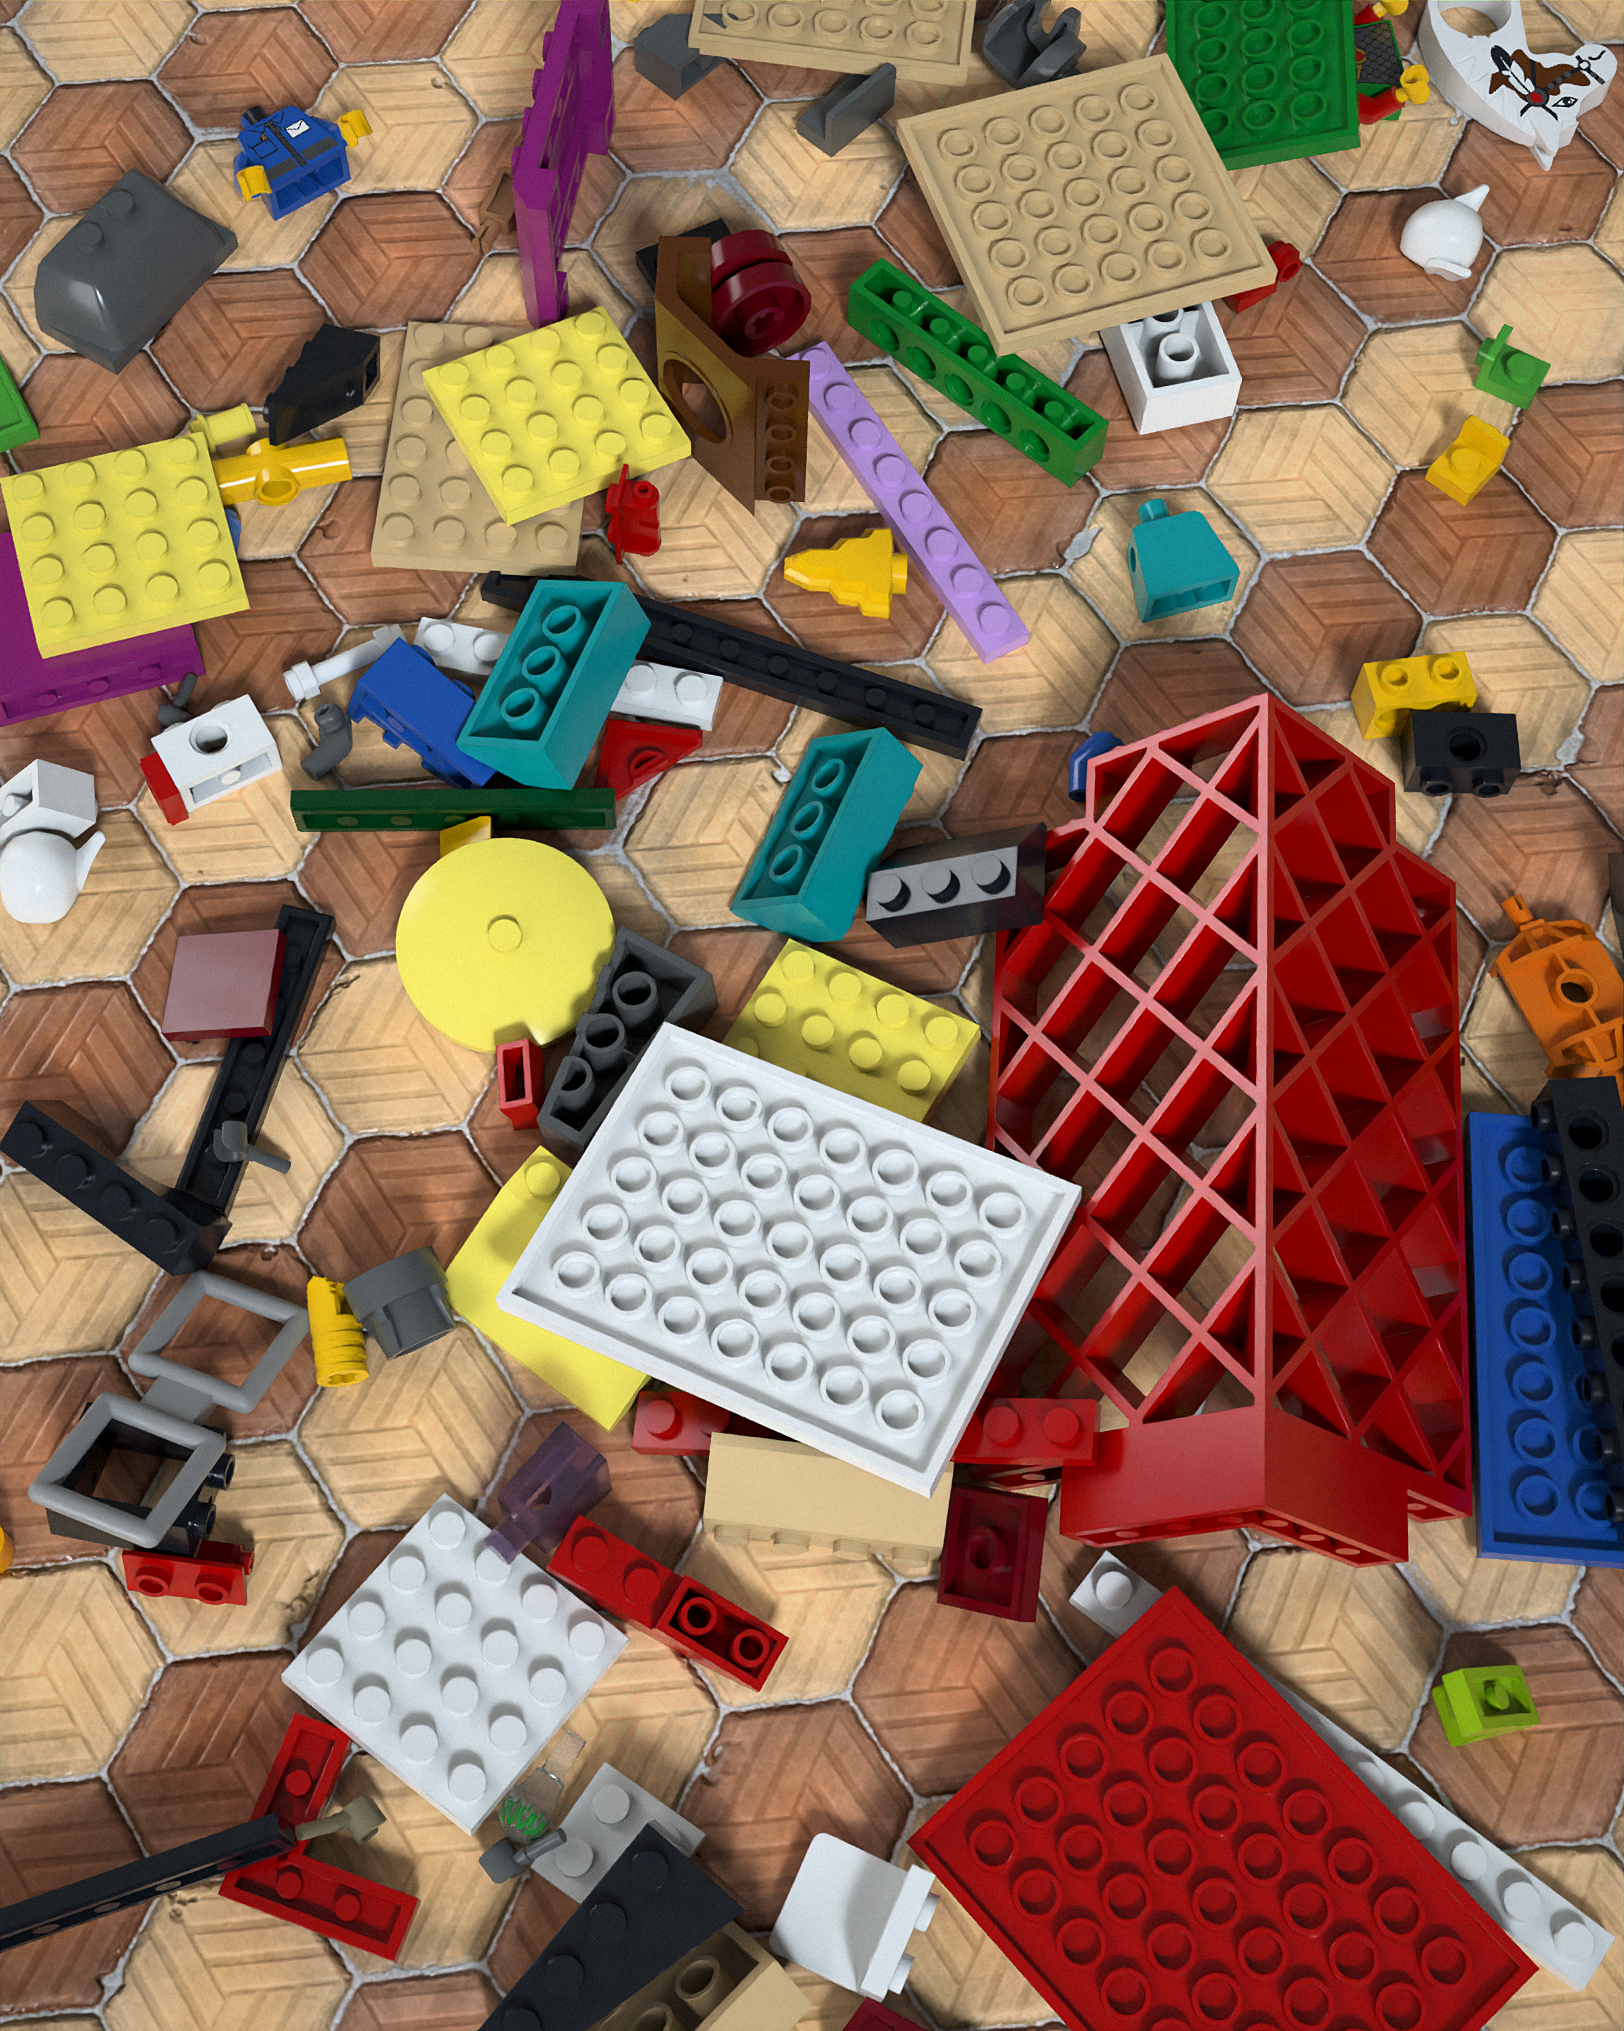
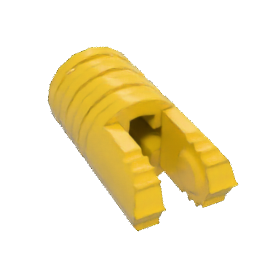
M313 1276L307 1284L306 1299L308 1300L307 1307L317 1384L323 1387H343L360 1383L369 1377L365 1339L362 1330L363 1324L356 1322L341 1289L345 1285L344 1283L337 1282L336 1285L331 1278Z

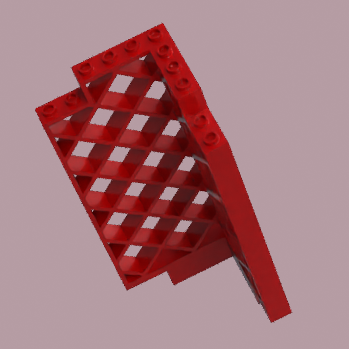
M1270 692L1254 694L1242 702L1218 711L1206 712L1197 719L1173 728L1161 729L1152 736L1128 745L1116 746L1107 753L1088 759L1085 818L1069 820L1065 825L1047 831L1045 874L1063 867L1065 868L1044 897L1043 924L996 932L986 1149L1076 1184L1072 1180L1073 1176L1116 1117L1136 1134V1137L1091 1198L1082 1190L1081 1200L1073 1214L1076 1219L1060 1240L982 1397L1020 1398L1021 1375L1051 1336L1071 1357V1360L1043 1398L1096 1399L1099 1403L1103 1396L1106 1395L1129 1419V1427L1100 1432L1097 1467L970 1463L969 1478L1004 1491L1061 1483L1059 1535L1096 1548L1250 1527L1354 1568L1409 1562L1408 1518L1422 1524L1473 1517L1456 884L1449 877L1396 841L1395 783ZM1231 751L1209 782L1192 771L1193 764ZM1186 781L1200 791L1201 794L1153 862H1151L1136 849L1183 782ZM1241 821L1256 832L1258 838L1217 896L1207 906L1190 891ZM1128 862L1142 873L1143 876L1098 939L1094 940L1081 929V926ZM1182 905L1195 915L1199 921L1150 987L1133 971L1176 910ZM1071 943L1085 957L1042 1018H1039L1037 1016L1038 987L1068 944ZM1239 950L1257 965V970L1208 1036L1191 1022L1188 1017L1235 952ZM1121 987H1123L1140 1003L1093 1067L1076 1050ZM1177 1034L1193 1047L1197 1053L1152 1115L1148 1117L1129 1099ZM1064 1068L1081 1085L1041 1141L1036 1145L1031 1140L1032 1112ZM1235 1083L1256 1101V1107L1211 1169L1207 1171L1185 1150ZM1173 1169L1195 1190L1147 1254L1126 1231ZM1232 1223L1255 1245V1251L1210 1312L1207 1313L1183 1288ZM1273 1246H1275L1276 1251L1283 1263V1266L1290 1278V1281L1298 1295L1297 1300L1295 1299L1290 1289V1286L1282 1272V1269L1275 1257V1254L1273 1252ZM1112 1253L1133 1275L1090 1334L1087 1335L1067 1312L1109 1254ZM1169 1310L1193 1335L1146 1397L1122 1371L1165 1312ZM1318 1341L1341 1387L1339 1391L1319 1351ZM1227 1370L1254 1395V1405L1193 1416ZM1275 1394L1284 1411L1273 1407V1396ZM1362 1435L1369 1448L1360 1445Z

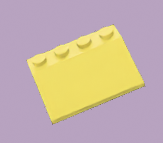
M540 1145L502 1187L445 1271L448 1279L445 1287L449 1293L445 1297L449 1307L606 1432L610 1433L638 1400L639 1391H645L655 1378L504 1312L498 1308L495 1300L573 1172L570 1167Z

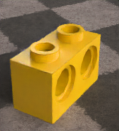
M1464 650L1364 663L1352 691L1351 699L1363 740L1401 735L1411 711L1470 713L1478 693Z

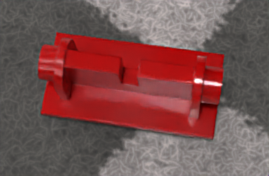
M624 464L619 483H610L605 507L606 514H612L608 529V543L615 544L617 565H622L625 552L649 557L660 549L662 543L659 520V491L648 481L630 480L629 464Z
M202 1540L196 1558L123 1549L122 1559L127 1590L140 1592L150 1597L167 1595L197 1599L210 1605L228 1603L246 1606L245 1575L250 1576L252 1573L255 1553L254 1551L245 1550L244 1544L241 1543L233 1544Z

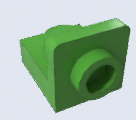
M1504 324L1496 339L1494 340L1487 336L1478 351L1474 364L1480 366L1481 369L1474 387L1527 411L1546 378L1551 364L1507 345L1513 327Z

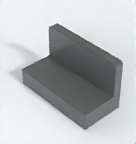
M887 62L871 76L852 74L797 120V133L832 158L894 106L896 67Z

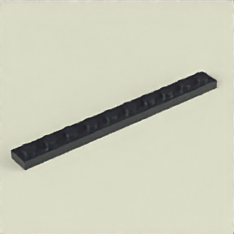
M490 570L481 587L482 601L522 614L538 580H596L578 574L577 576L548 574L549 577L508 575L501 574V571ZM633 593L651 622V626L638 653L695 672L723 677L725 682L866 729L885 727L898 740L965 761L982 719V708Z

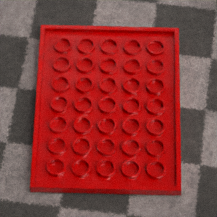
M1176 1585L1172 1586L906 1841L910 1848L936 1875L939 1881L1071 2031H1479L1540 1969Z

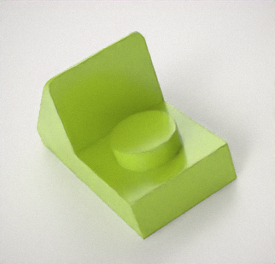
M1520 1664L1461 1668L1442 1675L1444 1684L1436 1686L1432 1690L1443 1728L1451 1746H1462L1541 1724Z

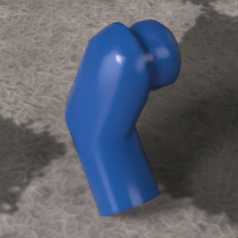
M1099 731L1093 733L1071 754L1068 796L1073 801L1086 802L1087 760L1107 753L1116 746L1124 745L1122 740L1114 737L1112 732Z

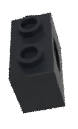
M1411 711L1399 737L1404 792H1421L1431 797L1443 796L1448 793H1469L1481 798H1492L1501 794H1508L1521 771L1516 714ZM1453 754L1460 755L1464 757L1467 761L1460 760L1456 758Z

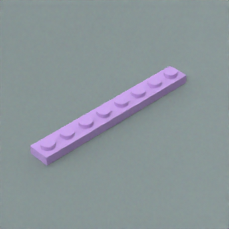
M826 341L783 359L810 361L808 410L888 526L891 527L899 542L984 665L1028 644L1029 630Z

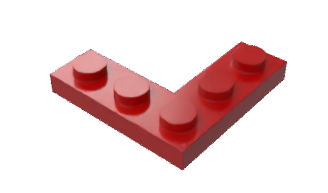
M295 1712L249 1821L275 1812L290 1821L295 1827L303 1823L322 1819L354 1740L339 1728ZM313 1838L298 1841L299 1846L295 1847L296 1850L225 1875L218 1895L222 1898L396 1964L421 1903L419 1898L307 1857L306 1855Z

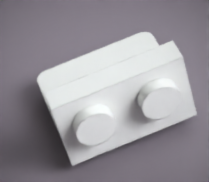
M820 1833L813 1838L770 1935V1949L774 1954L865 1998L868 1996L881 2004L888 1989L900 1994L915 1959V1957L904 1952L913 1928L924 1933L926 1932L940 1899V1896L929 1891L936 1875L913 1864L909 1872L836 1837L827 1833Z

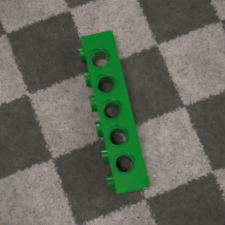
M881 257L849 286L847 324L1066 486L1071 488L1102 459L1109 425L1106 419L1015 353L997 357L986 332Z

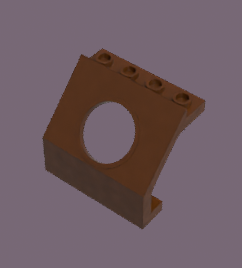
M659 236L655 288L659 393L691 441V456L753 516L755 513V500L771 501L778 504L805 502L810 361L747 358L735 353L713 331L711 238ZM683 383L706 384L723 414L726 424V437H721L712 432L692 412L682 396Z

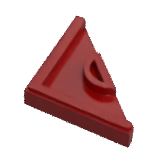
M607 718L594 788H615L616 801L702 747L703 730Z

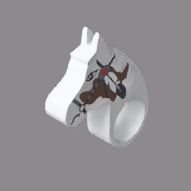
M1427 0L1419 26L1418 36L1422 58L1430 75L1444 94L1461 110L1494 133L1513 142L1526 145L1540 167L1545 171L1550 170L1553 157L1556 156L1558 148L1570 144L1578 125L1576 119L1604 101L1617 70V60L1614 54L1608 48L1599 44L1582 46L1572 56L1561 53H1531L1527 46L1519 0ZM1455 7L1475 9L1487 15L1495 23L1498 31L1491 33L1489 38L1486 35H1472L1471 39L1468 38L1467 34L1451 28L1442 19L1440 13Z

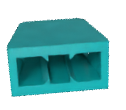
M1160 498L1149 500L1141 505L1137 511L1141 524L1131 529L1126 551L1128 568L1141 622L1146 623L1232 600L1240 570L1203 514L1193 510L1172 516L1165 500Z

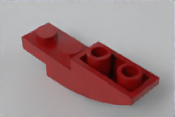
M581 1514L575 1517L545 1568L550 1573L593 1598V1604L698 1664L757 1693L762 1689L789 1640V1637L688 1575L679 1576Z

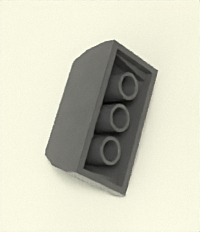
M132 168L38 264L34 286L36 320L40 331L113 374L118 375L239 247L236 234L200 214L170 187L149 174Z

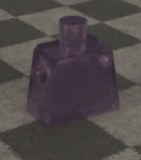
M562 1421L499 1492L497 1500L504 1518L483 1539V1542L507 1565H510L530 1543L535 1545L542 1553H549L563 1539L578 1514L586 1517L612 1490L608 1461L569 1425ZM538 1504H548L546 1507L540 1510L532 1509L534 1506Z

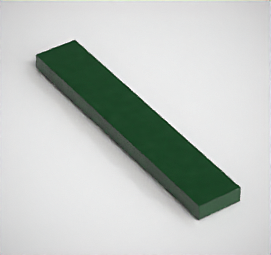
M572 788V790H291L290 809L297 830L300 832L442 831L481 816H491L493 831L617 829L615 788Z

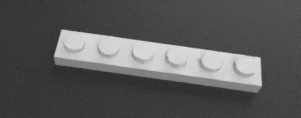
M422 617L413 644L424 649L434 660L435 668L447 678L485 686L511 634ZM634 659L610 711L712 732L723 691V677Z

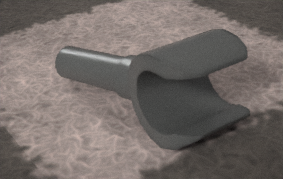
M187 673L171 704L166 702L159 707L158 719L162 724L160 726L161 734L173 724L186 723L194 719V715L186 712L185 709L198 681L196 675Z
M225 1121L222 1123V1130H214L213 1149L218 1160L238 1162L246 1159L283 1174H287L291 1161L262 1150L256 1145L248 1144V1127L243 1122Z
M558 1828L523 1846L519 1851L508 1837H505L489 1848L479 1858L478 1862L493 1882L501 1884L509 1878H515L522 1874L528 1867V1864L533 1862L535 1858L566 1843L567 1836L562 1828Z

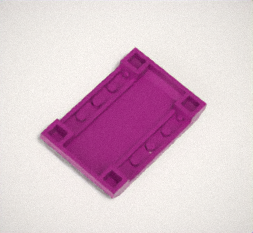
M609 0L561 1L554 31H546L542 50L543 62H545L544 68H537L534 73L532 84L534 105L533 107H526L522 119L523 146L516 145L513 150L511 174L514 179L512 189L526 315L534 329H540L566 319L570 304L567 272L559 271L568 231L588 153L607 156L616 122Z

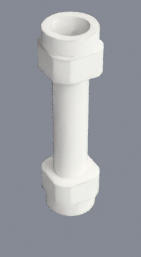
M396 623L389 627L386 625L372 631L373 640L313 666H309L306 660L291 666V669L283 672L282 675L294 701L296 702L303 698L307 700L321 694L320 685L377 661L398 637L407 643L399 625Z

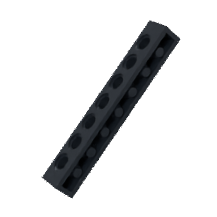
M1616 1076L1548 1080L1536 1099L1532 1101L1530 1106V1123L1533 1132L1540 1134L1544 1153L1540 1158V1175L1544 1186L1551 1189L1554 1204L1550 1212V1227L1554 1239L1561 1241L1564 1261L1560 1268L1561 1285L1564 1293L1571 1295L1575 1314L1571 1320V1338L1577 1351L1582 1350L1586 1371L1582 1375V1395L1586 1406L1593 1408L1597 1428L1592 1436L1593 1453L1597 1463L1604 1465L1608 1487L1605 1488L1603 1495L1604 1511L1608 1521L1615 1523L1618 1541H1624V1367L1615 1361L1611 1349H1618L1624 1352V1115ZM1569 1134L1582 1137L1587 1142L1589 1149L1581 1148L1574 1144ZM1579 1186L1592 1189L1598 1195L1600 1202H1593L1584 1197ZM1590 1240L1602 1242L1608 1248L1611 1257L1598 1254L1592 1248ZM1600 1294H1608L1614 1297L1620 1304L1622 1312H1615L1607 1308L1602 1302Z

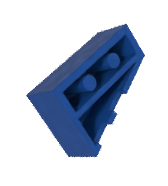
M398 637L358 680L346 714L357 724L365 717L385 730L386 733L382 737L383 741L394 749H397L402 743L412 748L424 759L421 762L422 768L454 789H485L500 773L461 752L455 745L476 704L473 692L457 679L450 680L435 668L434 660L424 649L415 644L408 645Z

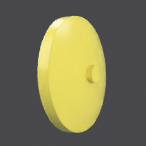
M493 838L474 842L452 851L438 860L420 877L409 893L399 917L396 932V959L404 988L412 1004L431 1027L450 1041L477 1052L496 1055V1045L527 1038L540 1049H544L573 1034L583 1012H588L597 991L596 982L603 965H608L614 952L616 931L609 904L602 890L591 875L574 859L551 846L536 841L520 838Z

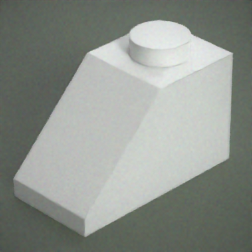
M40 759L33 761L0 788V850L3 851L5 846L18 835L39 831L60 835L71 842L96 823L98 802L95 799L94 775Z

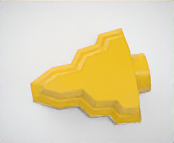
M891 527L868 528L864 530L860 537L840 538L830 549L810 548L786 557L784 579L808 591L829 592L838 604L856 606L863 616L888 619L891 611L892 594H906L908 554L894 552Z

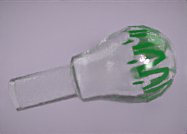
M566 1729L543 1767H537L528 1779L514 1788L502 1801L498 1811V1822L501 1830L510 1840L519 1844H529L549 1832L555 1818L559 1797L564 1788L562 1781L587 1743L578 1733Z

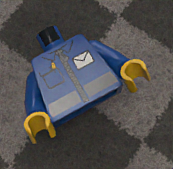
M254 106L248 109L241 119V126L244 130L237 137L240 153L234 159V189L240 197H244L245 202L260 196L271 217L277 221L351 180L345 147L349 146L351 149L358 145V138L371 135L374 132L361 109L345 113L337 120V123L315 116H308L296 106H288L271 116L262 107Z

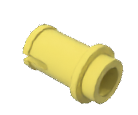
M246 403L205 418L202 414L196 415V421L188 423L191 434L203 431L210 453L216 452L215 446L250 434H257L252 414Z

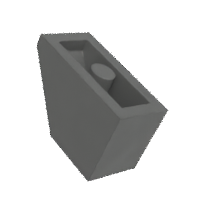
M727 13V14L729 15V17H731L732 19H734V20H738V19H739V18L736 17L734 14H732V13ZM666 14L652 26L644 28L634 39L635 71L674 100H677L728 59L727 57L700 54V48L688 47L693 14ZM703 14L723 29L727 28L722 21V14Z

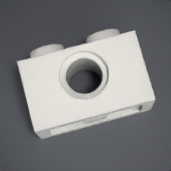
M248 694L235 700L223 701L214 706L211 711L186 723L173 724L166 728L162 734L151 738L155 752H158L180 793L187 814L283 769L276 742ZM214 747H224L218 752L207 753V751Z

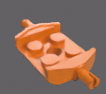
M1517 894L1514 898L1513 896L1502 902L1501 907L1514 926L1516 937L1498 956L1488 973L1492 979L1501 975L1550 1062L1544 1070L1547 1077L1571 1079L1616 1076L1622 1109H1624V1073L1622 1072L1624 1070V982L1590 924L1577 919L1545 922L1543 918L1535 920L1523 900L1522 894ZM1571 982L1580 985L1587 994V1001L1577 1003L1567 999L1562 993L1561 984Z

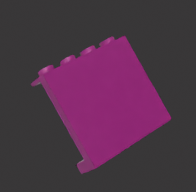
M12 532L0 534V727L182 681L187 673H192L196 676L206 674L191 623L42 659L35 638Z

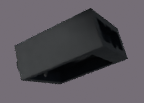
M86 1403L80 1419L93 1403ZM112 1418L61 1486L145 1520L153 1508L92 1496L112 1449L118 1448L183 1462L188 1461L194 1450ZM207 1425L202 1426L221 1434L226 1441V1449L157 1546L144 1548L45 1508L51 1534L134 1551L193 1558L199 1540L207 1541L212 1533L216 1519V1505L214 1502L219 1489L226 1491L233 1478L235 1455L228 1453L226 1429Z

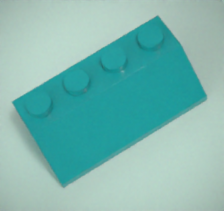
M538 580L455 743L461 752L527 787L572 790L651 626L650 620L626 582Z
M885 727L813 738L729 910L737 917L804 943L843 940L845 933L853 924L854 914L865 890L868 888L869 873L877 866L886 845L894 835L895 825L906 802L914 792V784L923 764Z

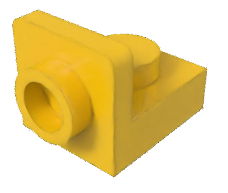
M1470 415L1464 421L1458 438L1429 467L1425 480L1463 506H1466L1499 471L1511 442L1509 438L1501 434L1493 425L1485 423L1475 415Z

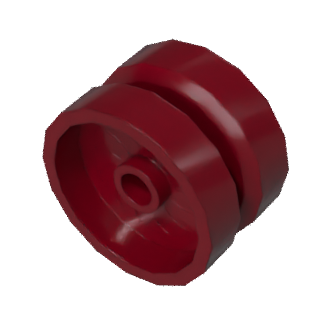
M762 229L743 230L726 236L711 246L713 331L735 353L743 357H753L765 353L788 340L805 322L811 310V294L793 267L790 257L777 236Z

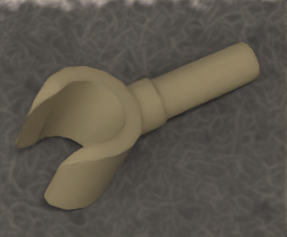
M361 1795L350 1802L339 1813L297 1825L295 1827V1835L298 1841H303L333 1832L337 1833L347 1828L359 1845L375 1836L378 1832V1826L385 1823L387 1819L371 1797Z

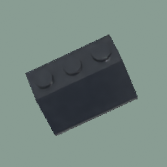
M1043 822L896 849L869 873L866 923L895 949L1043 924L1047 826Z

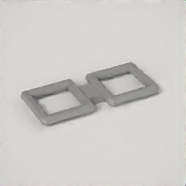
M199 1269L192 1273L129 1355L128 1365L130 1369L156 1380L140 1402L111 1391L101 1393L28 1488L29 1499L40 1506L144 1548L157 1546L226 1449V1441L221 1434L202 1426L217 1405L242 1414H247L254 1410L310 1331L308 1308L205 1269ZM205 1294L285 1325L241 1387L159 1356ZM112 1418L194 1450L191 1457L145 1520L61 1486Z

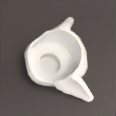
M1481 184L1451 200H1439L1421 206L1410 216L1404 225L1400 249L1403 254L1423 267L1428 274L1436 273L1448 281L1469 278L1471 270L1468 268L1473 264L1483 241L1482 220L1477 212L1489 192V185Z
M34 831L15 836L5 846L3 851L0 850V894L6 911L14 919L31 924L56 922L65 916L75 903L78 894L82 891L91 864L106 840L105 834L97 831L78 850L60 835Z

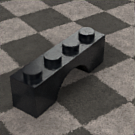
M62 1100L24 1101L0 1142L1 1152L172 1276L195 1273L199 1269L206 1270L232 1227V1222L190 1192L159 1183L124 1163L102 1142L101 1133L103 1130Z

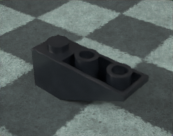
M324 323L311 341L307 340L297 362L294 366H288L282 383L274 393L270 392L265 400L263 419L264 422L269 423L270 445L279 446L362 406L380 380V336Z

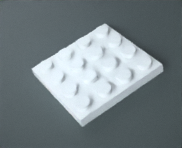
M444 1493L285 1669L281 1677L285 1685L471 1837L626 1650L630 1638Z

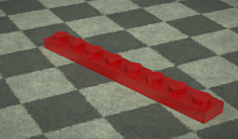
M639 1391L631 1448L640 1455L709 1456L712 1432L802 1443L688 1392ZM981 1397L950 1461H954V1463L1097 1467L1102 1407L1096 1399Z

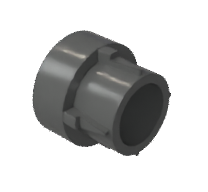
M432 1246L419 1248L391 1259L357 1276L341 1288L358 1324L364 1323L369 1336L374 1335L387 1361L416 1351L457 1329L445 1297L449 1294L445 1287L448 1279Z

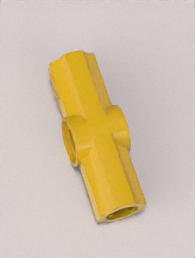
M342 435L289 445L285 442L279 446L270 445L269 438H265L250 445L245 455L211 461L223 506L257 499L259 503L266 506H282L295 500L300 494V490L353 479Z

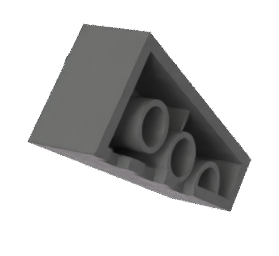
M622 925L614 940L615 949L608 965H603L597 979V991L588 1012H583L576 1027L577 1037L568 1056L563 1058L537 1117L547 1149L575 1166L583 1156L663 1023L668 1022L699 1034L719 1007L711 973Z

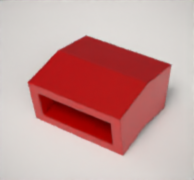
M529 1038L496 1045L500 1111L512 1120L514 1131L540 1129L537 1117L546 1099L542 1050ZM524 1072L526 1098L519 1099L517 1073Z

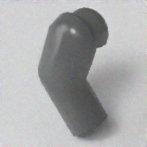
M334 703L324 704L317 709L314 721L319 726L320 745L300 762L302 769L316 782L346 758L353 746L352 722L349 716L343 713L341 708Z

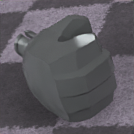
M1011 0L988 24L983 42V54L998 74L1016 90L1083 74L1076 67L1078 60L1087 48L1078 38L1081 27V12L1073 7L1064 10L1058 17L1051 32L1047 34L1043 30L1042 21L1047 16L1051 0Z

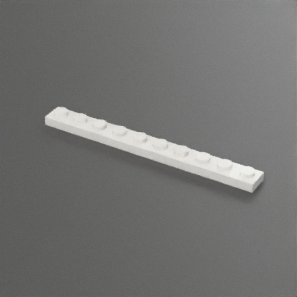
M1105 1551L1071 1596L1069 1603L1118 1639L1164 1594L1108 1551ZM1241 1653L1523 1952L1575 1992L1584 1990L1616 1937Z

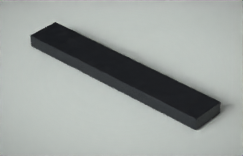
M286 904L282 905L273 929H280L287 937L272 1035L231 1038L175 1185V1189L190 1192L226 1219L230 1215L249 1161L246 1159L238 1162L218 1160L213 1149L214 1130H222V1123L225 1121L243 1122L248 1127V1144L256 1145L335 932L337 923L334 916Z
M275 1812L1 1908L0 1953L296 1850L295 1847H298L299 1844L295 1835V1826Z

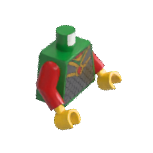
M1380 0L1375 5L1369 3L1354 15L1359 118L1361 124L1372 125L1379 120H1399L1406 100L1409 99L1412 104L1418 105L1426 102L1430 96L1431 90L1427 84L1430 77L1426 68L1423 65L1417 64L1404 71L1391 19L1383 20L1382 17L1386 13L1392 16L1404 13L1408 7L1409 0Z

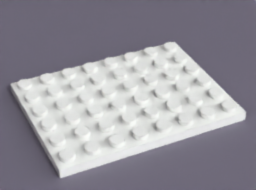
M664 1022L495 1300L498 1308L504 1312L931 1499L1081 1200L1082 1187Z

